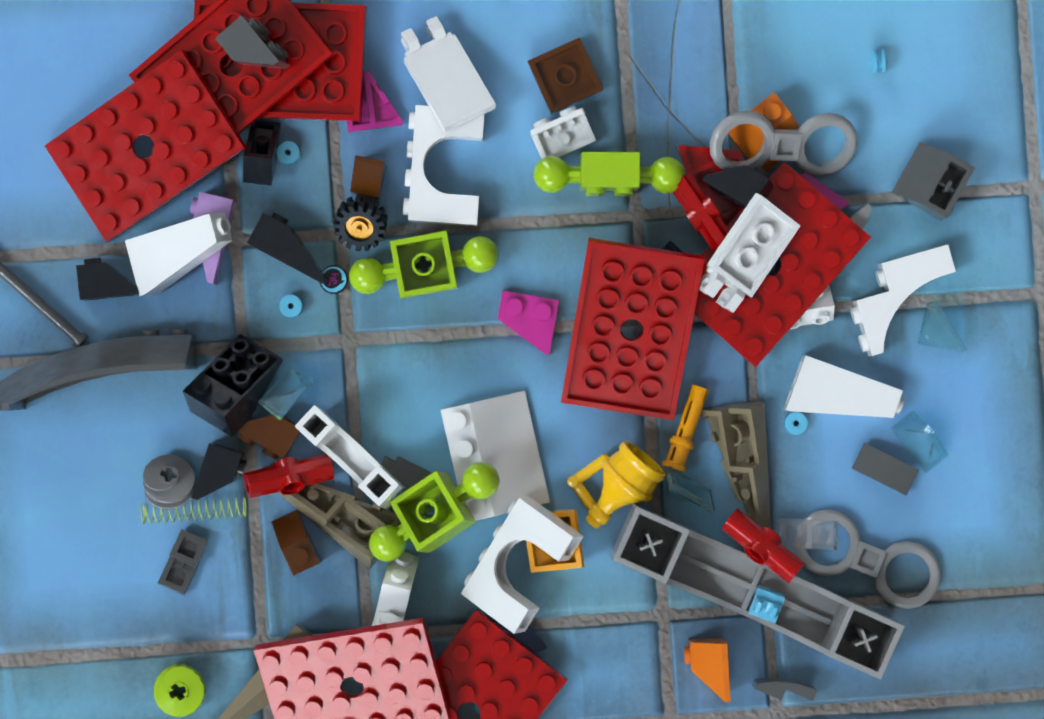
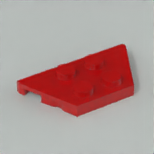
M687 145L677 146L686 173L690 172L704 195L711 199L722 216L721 220L727 226L740 212L742 207L711 190L703 182L702 179L705 175L723 171L715 165L710 155V148ZM722 149L723 155L730 161H744L740 150Z

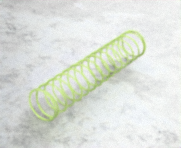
M245 496L243 497L242 516L239 512L238 501L236 497L235 515L233 518H235L237 510L241 518L243 517V514L244 517L247 516ZM221 498V507H220V516H219V518H218L217 512H216L215 499H213V514H212V518H210V520L213 519L214 510H215L216 517H217L218 519H220L222 511H223L224 517L227 519V518H228V515H229V508H230L231 516L233 517V514H232V511H231V505H230V498H228V513H227V517L225 516V513H224L223 503H222V498ZM206 499V508H205V517H204V519H203L202 514H201V509H200V502H199V500H198V514H197V519H195L194 513H193V507H192V500H191V501H190V502H191V508H190V518H189V520H188L187 515H186L185 504H184V505H183L182 520H180V518H179V514H178V509H177V508H175V519H174V521L172 520L171 513H170V509H168L167 521H165L164 516H163V511H162V509H160V519H159V522H158L157 519H156L155 508H154V506H153L152 522H153V519H154V517H155L156 522H157V523H160V521H161V516H162L164 522L167 523V522H168V519H169V515H170V519H171L172 522H175V520H176V515L178 516L179 521L182 522V521H183V518H184V513H185V517H186V520H187V521H190V519H191V514H193L194 520L197 521V520H198V517H199V511H200V516H201L202 520H205V518H206V513H208V516H209V518H210L209 511H208V505H207V499ZM146 503L145 508L144 504H141V520L144 525L146 516L150 523ZM142 505L144 511V522L142 517Z

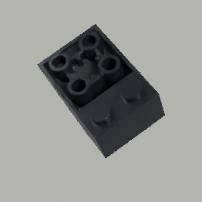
M239 334L182 391L190 412L233 437L252 417L283 359L244 335Z

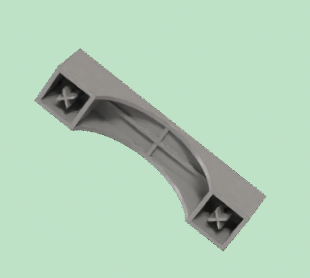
M637 504L631 505L610 553L613 561L660 582L685 590L744 615L880 680L905 627L888 616L796 575L788 584L765 564L759 565L755 563L746 553ZM758 584L786 594L776 623L748 614Z

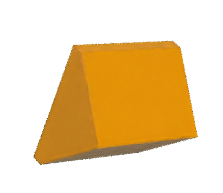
M576 509L550 511L580 533ZM526 541L531 573L585 567L581 542L570 560L557 561L532 542Z

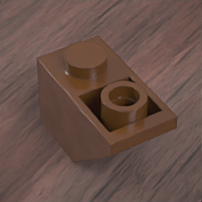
M274 414L247 421L238 430L240 433L237 437L250 445H253L255 441L264 447L263 453L277 460L279 456L281 458L287 457L301 432L295 427L296 423L280 414Z

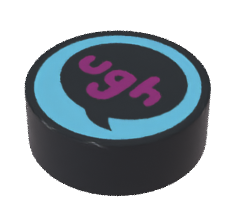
M330 265L322 270L329 280L327 286L320 283L324 291L329 294H339L346 289L349 279L343 268L337 265Z

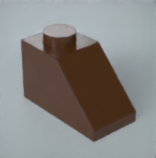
M355 155L350 192L355 195H361L362 200H365L366 196L371 197V203L373 198L380 200L387 168L385 162Z
M298 510L271 522L281 551L293 576L321 563L320 555Z

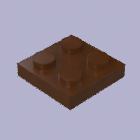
M580 37L527 61L550 114L603 91Z

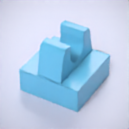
M758 584L748 614L776 623L786 594Z

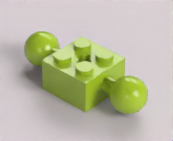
M581 152L580 166H568L564 160L556 156L542 158L534 168L533 178L538 188L547 193L559 192L568 183H579V191H586V196L601 197L604 191L614 192L615 197H631V194L637 192L640 188V184H651L660 193H673L677 189L682 175L685 174V169L677 159L672 157L659 158L651 166H640V152Z
M447 231L389 241L393 258L392 263L381 264L374 258H361L351 266L349 281L352 287L359 293L372 294L380 290L385 281L397 279L401 299L458 289L454 268L466 266L476 273L488 272L497 264L499 251L496 244L484 236L470 239L463 249L456 251L450 250ZM425 257L427 262H432V266L428 267V272L423 273L421 269H416V264H419L420 258Z
M485 462L474 463L465 470L462 483L457 487L449 473L435 471L390 501V504L401 524L397 527L383 525L373 531L369 539V548L373 556L383 562L395 561L404 553L406 541L411 539L418 552L431 553L476 523L465 502L472 497L475 499H487L494 495L500 483L497 470Z

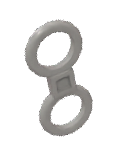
M747 110L729 115L716 126L709 141L710 155L715 165L722 170L743 165L754 169L755 166L761 168L770 159L795 161L797 166L807 174L825 176L843 169L853 158L857 148V132L853 124L839 114H817L806 120L798 130L774 129L770 120L762 114ZM742 124H752L759 127L763 132V144L754 157L747 161L735 162L730 161L723 155L722 143L731 129ZM824 126L840 128L845 135V144L836 158L820 164L811 162L806 158L804 146L807 138L813 131Z
M831 509L814 511L805 517L796 529L793 543L796 556L805 562L803 567L814 575L832 577L841 575L850 568L874 578L875 588L883 600L894 607L903 609L921 607L933 598L939 588L941 579L939 561L930 549L920 543L903 541L894 543L885 550L862 542L860 531L852 518L841 511ZM829 520L837 522L844 527L848 533L850 544L847 554L841 561L827 566L818 564L811 559L807 553L805 543L807 534L813 526L819 522ZM908 552L916 554L924 560L928 567L929 578L923 591L915 596L902 597L890 590L886 583L885 573L891 559L899 554Z

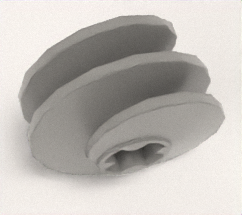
M163 455L152 459L145 466L143 472V486L146 499L153 506L160 509H174L187 503L191 499L195 488V474L191 465L181 457L174 455Z

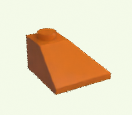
M775 92L751 110L752 112L762 114L770 120L774 129L798 130L800 128L791 112ZM742 124L728 132V135L748 160L754 157L761 149L763 132L756 125ZM769 159L761 169L767 172L780 160Z
M722 637L688 639V647H683L684 664H689L691 671L724 702H731L727 642Z

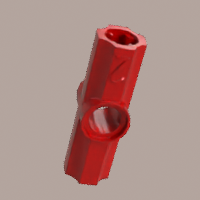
M689 172L682 175L681 181L673 194L685 209L684 213L697 233H701L715 253L730 230L721 220L722 216L711 199L704 195Z
M325 454L298 461L294 457H286L278 460L271 467L245 472L243 478L247 495L250 498L276 492H281L283 495H292L300 492L307 485L333 480L334 472L331 458Z
M738 508L721 528L744 547L745 553L751 560L759 565L765 564L788 584L805 564V562L782 544V540L776 532L765 526L760 527Z

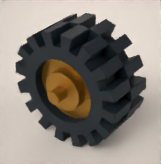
M356 195L355 201L351 196L347 198L346 203L343 201L340 204L333 228H335V236H339L338 241L341 244L345 241L347 242L346 248L350 249L354 245L356 246L355 251H360L361 246H364L365 251H368L371 245L375 248L378 246L379 241L382 242L388 216L385 214L383 206L378 208L379 201L375 200L371 203V197L366 196V199L362 200L361 195Z

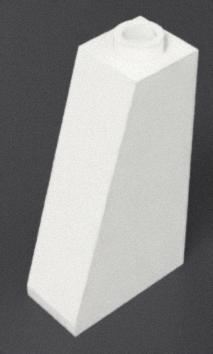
M225 212L203 215L125 240L139 296L161 293L232 241L231 226Z
M803 355L783 409L792 412L894 418L895 413H900L905 398L901 397L903 390Z

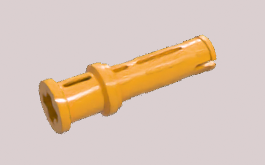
M691 385L689 397L676 435H672V438H670L671 446L666 460H663L661 465L686 473L687 468L685 464L690 450L694 449L692 439L707 394L709 393L708 389Z

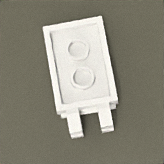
M435 16L426 21L428 25L426 30L432 41L420 46L418 38L412 28L401 32V43L406 50V53H404L406 56L404 64L443 132L446 133L494 110L496 103L456 35H452L451 32L446 34L438 17Z
M755 193L708 262V268L706 269L708 273L702 276L699 290L714 298L725 284L728 288L721 292L716 303L734 313L745 295L753 297L800 228V225L762 195Z

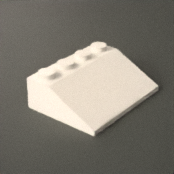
M525 391L441 409L457 485L462 483L465 470L477 462H485L492 465L499 474L500 483L494 495L487 499H475L472 497L465 502L476 521L506 514L509 506L518 498L531 497L540 505L550 502Z

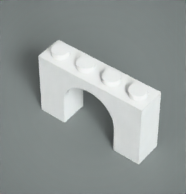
M416 105L415 112H410L409 129H414L413 141H408L407 158H412L411 169H406L405 186L410 187V197L404 198L403 215H408L409 222L477 227L479 196L446 194L436 190L426 179L424 163L429 151L436 144L444 140L483 141L485 114L444 133L429 106Z
M316 405L295 425L311 443L323 450L359 484L358 487L379 507L388 510L391 507L390 501L407 490L335 420Z
M531 497L518 498L509 506L507 511L508 517L494 531V540L480 554L478 559L480 563L475 571H472L464 581L465 588L461 592L464 597L513 634L525 632L540 608L515 590L508 580L506 561L511 549L517 543L526 540L541 548L557 561L570 560L584 537Z

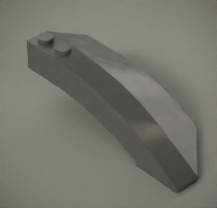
M188 329L171 330V335L159 336V330L142 331V336L105 340L46 357L17 370L0 381V411L26 410L27 403L49 393L109 375L138 371L197 369L196 335H188Z

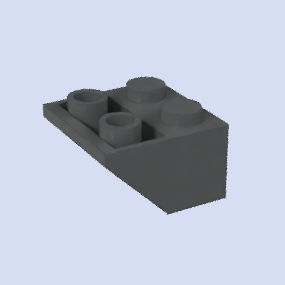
M241 15L215 37L234 62L247 66L287 69L291 66L286 60L289 56L279 43L275 44L267 37L271 34L270 31L260 20L257 21L255 18L249 19Z
M920 142L891 193L937 219L944 220L948 218L975 167L950 153Z

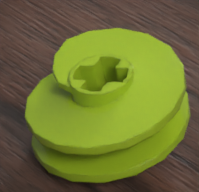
M173 664L165 668L159 674L154 684V699L158 707L164 713L174 717H185L194 713L203 703L206 694L205 681L200 673L185 664ZM175 684L178 687L184 686L186 688V691L183 693L184 697L180 693L175 695L173 691L176 688Z

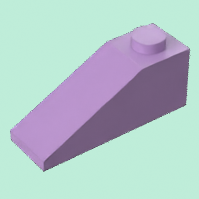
M199 192L198 198L194 197L192 200L190 214L194 215V219L211 213L225 212L231 226L236 201ZM226 245L203 261L207 283L217 284Z

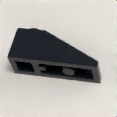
M273 212L271 217L263 213L247 244L327 286L329 280L294 229L286 225L289 220Z

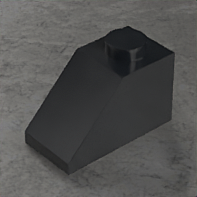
M256 120L251 124L246 143L247 148L243 155V182L272 186L276 169L281 123Z
M743 165L705 175L702 179L708 188L743 209L746 208L755 193L767 198L774 187L770 179H768L770 174L757 166L751 169Z
M101 258L84 259V265H76L79 297L82 301L139 295L137 286L109 263H101Z
M213 442L209 443L191 498L198 500L236 481L237 476L242 477L247 465V460L243 459L245 453Z

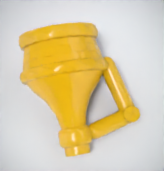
M624 441L619 445V450L612 456L602 454L576 474L569 477L567 484L572 487L583 505L589 509L588 515L585 518L586 521L594 528L599 529L601 525H605L610 520L611 514L617 509L629 504L651 501L657 484L665 479L666 474L661 466L647 453L631 442ZM603 468L602 492L598 503H595L583 482Z

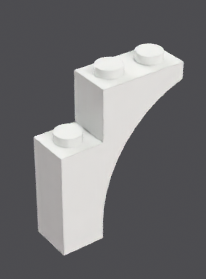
M948 244L878 264L879 270L875 271L879 287H884L885 292L852 301L854 307L850 308L854 324H859L862 335L858 336L862 352L867 351L868 356L883 353L889 323L902 302L925 283L956 272Z
M404 552L397 560L388 562L372 626L404 621L419 556Z

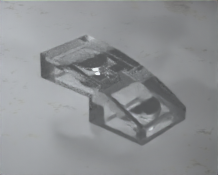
M777 518V534L785 547L837 550L838 521Z

